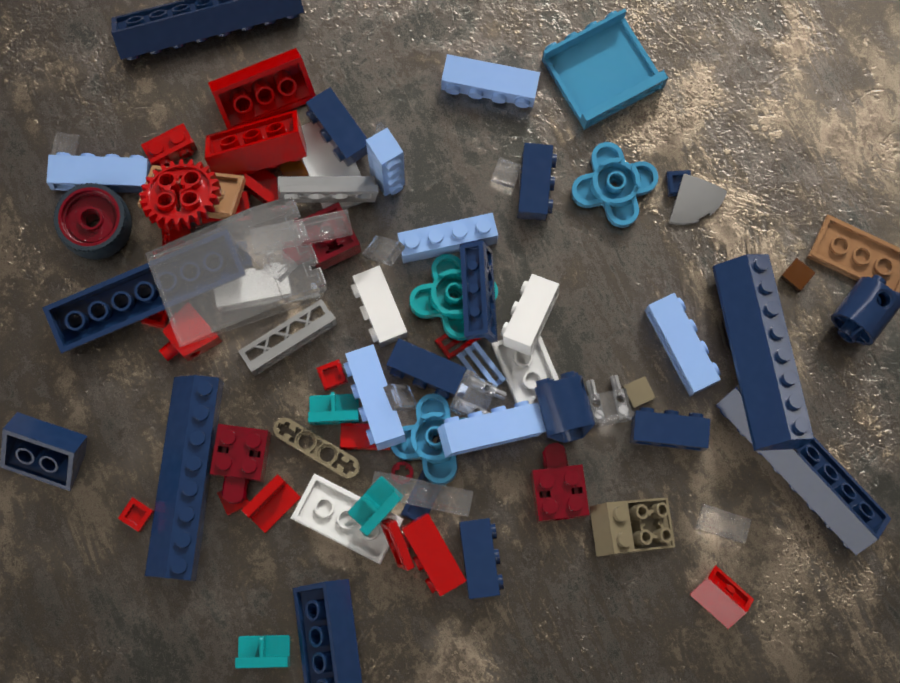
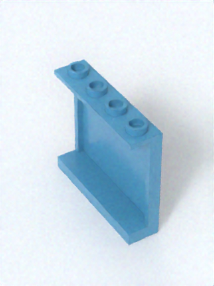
M625 9L619 12L613 11L604 20L598 23L597 21L591 22L583 31L579 33L572 32L566 36L565 40L558 44L556 42L551 43L544 49L542 62L584 130L664 88L668 80L664 70L658 72L625 19L627 12Z

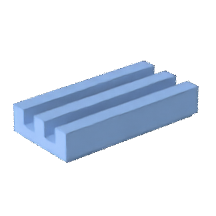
M477 341L456 355L471 376L482 380L465 359L466 355L471 358L484 377L495 388L506 381L505 377ZM473 350H476L498 380L496 382L474 355Z

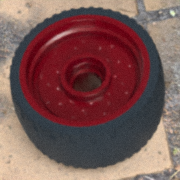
M86 183L72 187V189H69L68 192L62 195L54 210L53 221L58 237L70 251L86 259L101 260L113 256L126 245L131 235L132 219L127 205L115 191L102 184ZM94 220H100L96 226L90 227Z

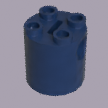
M873 275L872 278L861 277L831 315V320L837 327L839 336L849 343L857 342L862 345H872L900 309V293L889 288L886 285L885 279L879 275Z
M574 371L560 374L561 379L556 381L554 379L550 380V378L536 381L537 387L534 388L547 437L563 443L584 438L596 424L584 387L583 376L578 375V372L575 373Z

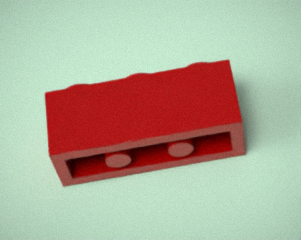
M428 513L401 527L403 531L402 536L407 548L412 547L416 556L412 557L419 571L424 569L429 577L425 582L431 593L437 591L441 597L467 581Z

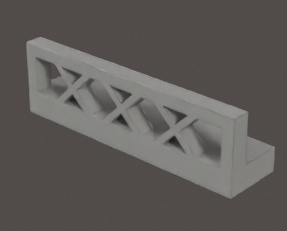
M300 176L277 178L278 203L375 202L378 194L375 176Z
M320 299L238 352L255 377L337 325V321L323 300ZM321 307L325 314L315 321H310L311 313ZM296 322L305 324V327L293 335L289 334L292 324ZM273 336L284 337L282 342L272 348L268 347L270 338ZM254 348L264 350L263 354L252 361L246 355V353Z

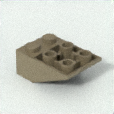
M668 497L606 502L589 506L597 557L675 547Z

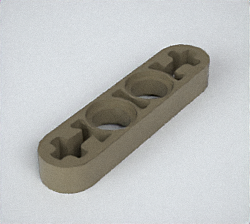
M281 418L275 422L273 432L282 442L345 479H353L359 474L360 464L352 455L289 418ZM287 423L290 424L289 429L294 433H297V429L301 430L296 435L294 443L290 442L293 437L288 433H285L283 436L280 435V425L286 426ZM305 435L313 438V445L308 449H303L299 445L301 437ZM325 448H331L335 453L334 458L329 462L323 461L320 457L321 451ZM339 454L343 455L341 461L344 463L354 462V472L349 471L345 474V469L340 464H337V468L332 467L338 461Z

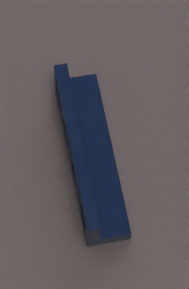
M483 240L460 244L464 337L467 340L485 337L490 343L498 342L493 252Z

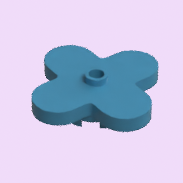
M612 142L600 143L594 148L591 155L593 173L582 175L574 181L571 189L572 199L583 208L603 206L606 217L612 225L619 228L629 227L636 221L639 215V205L636 197L646 195L654 190L658 183V172L648 162L639 161L631 164L626 162L623 152L618 145ZM615 183L618 187H614L611 184Z
M432 393L423 396L418 401L416 406L417 422L415 425L402 427L406 442L391 446V449L401 460L412 461L421 459L426 478L435 485H446L453 481L457 475V455L445 458L441 441L433 443V439L437 436L439 437L437 428L444 424L445 419L451 417L447 400L440 395Z

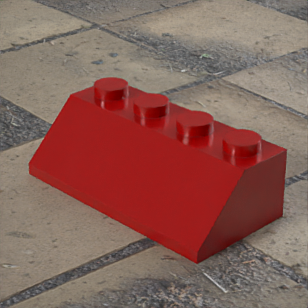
M296 48L208 82L227 129L279 115L306 104L307 101L316 96L303 59Z
M297 110L206 135L205 160L211 172L233 175H243L246 173L251 175L257 170L275 168L282 163L289 161L297 162L303 157H307L306 142Z

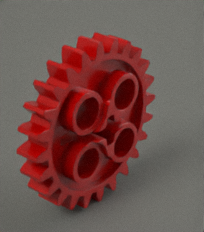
M180 159L178 165L170 161V167L162 164V171L153 170L154 177H146L148 184L141 185L143 192L139 193L141 198L139 202L145 216L149 217L152 224L156 222L159 228L166 225L169 231L174 225H176L178 231L185 224L188 229H191L192 222L201 225L199 219L202 217L208 220L207 212L215 213L214 205L220 204L218 197L222 195L219 189L221 186L215 172H211L209 166L203 167L202 162L194 165L193 159H190L187 164H184L183 159Z

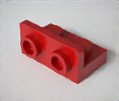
M184 123L141 144L151 165L161 166L163 164L166 167H170V161L175 162L179 159L189 158L194 154V151L198 150Z

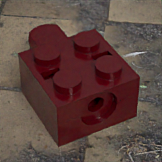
M337 202L294 222L300 238L286 244L283 247L282 253L285 262L291 267H297L312 260L317 272H320L360 253L361 247L340 203Z
M218 424L210 474L214 477L224 478L222 496L227 502L232 504L243 502L247 496L249 482L264 483L272 435L268 430Z
M559 443L549 444L542 453L544 469L532 470L530 473L537 523L589 516L583 464L568 466L565 447Z

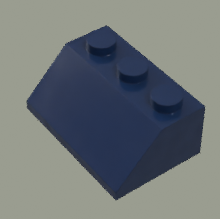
M17 412L2 429L0 468L71 491L86 454L87 435Z

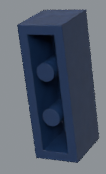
M331 87L306 102L308 109L306 115L313 125L317 123L320 127L319 133L326 143L330 142L335 148L332 151L339 162L344 161L347 167L367 155V137Z
M524 143L518 219L546 221L547 214H552L553 199H549V191H554L555 177L551 176V168H556L557 154H553V145Z
M398 338L386 364L387 370H390L389 374L401 380L406 377L413 381L412 384L424 390L426 387L435 390L434 394L440 395L447 400L449 397L455 398L467 370L464 366Z
M641 407L639 411L636 410L632 414L630 443L704 452L709 448L711 419L703 418L704 415L700 413H689L688 416L679 415L678 411L664 410V413H656L653 408Z
M490 518L459 522L469 600L499 596L500 590H504L502 574L497 575L496 564H500L499 549H494L493 539H497L495 523L490 524Z

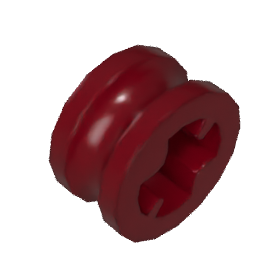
M404 461L397 462L391 470L392 479L400 485L408 484L413 479V467ZM402 466L406 467V471L408 469L410 471V474L406 475L404 480H400V476H395V472H398Z

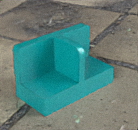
M331 392V395H312L309 397L310 412H308V422L310 426L360 423L359 399L355 400L354 394H335V392Z
M380 476L353 505L348 514L362 526L359 530L368 536L404 495L383 476Z
M289 635L240 636L238 638V657L235 658V668L290 667Z

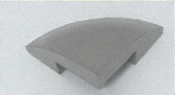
M683 174L669 223L689 225L698 223L700 218L708 214L711 216L722 204L727 191L703 179Z

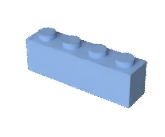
M447 54L441 80V90H445L453 95L461 93L474 99L487 98L499 104L508 102L520 108H528L534 106L540 72Z
M387 127L366 139L370 174L375 176V182L384 196L397 194L405 185L404 153Z
M58 152L56 155H48L46 183L51 190L69 191V189L77 185L97 183L119 193H141V185L146 182V177H148L150 172V164L148 158H144L141 155H131L128 158L120 157L116 154H106L105 157H100L91 153L73 156L66 152Z
M493 213L397 233L403 264L437 257L442 254L460 252V244L483 240L487 245L497 244L498 240Z
M672 293L649 304L645 312L689 396H692L718 383L721 380L719 377L721 374L718 366L714 362L712 363L707 355L709 354L707 345L704 341L699 340L694 321L688 319L685 313L686 307L681 298H677L675 293Z
M374 344L345 353L348 362L343 363L347 377L353 376L355 384L350 386L355 400L359 398L361 400L362 407L358 409L362 421H368L370 429L366 430L370 445L376 444L379 451L406 442L405 434Z
M529 401L518 402L514 404V408L506 409L505 406H499L491 409V413L483 414L482 411L468 414V418L459 420V416L445 419L444 424L437 428L445 458L537 437L546 432L538 402L529 404Z

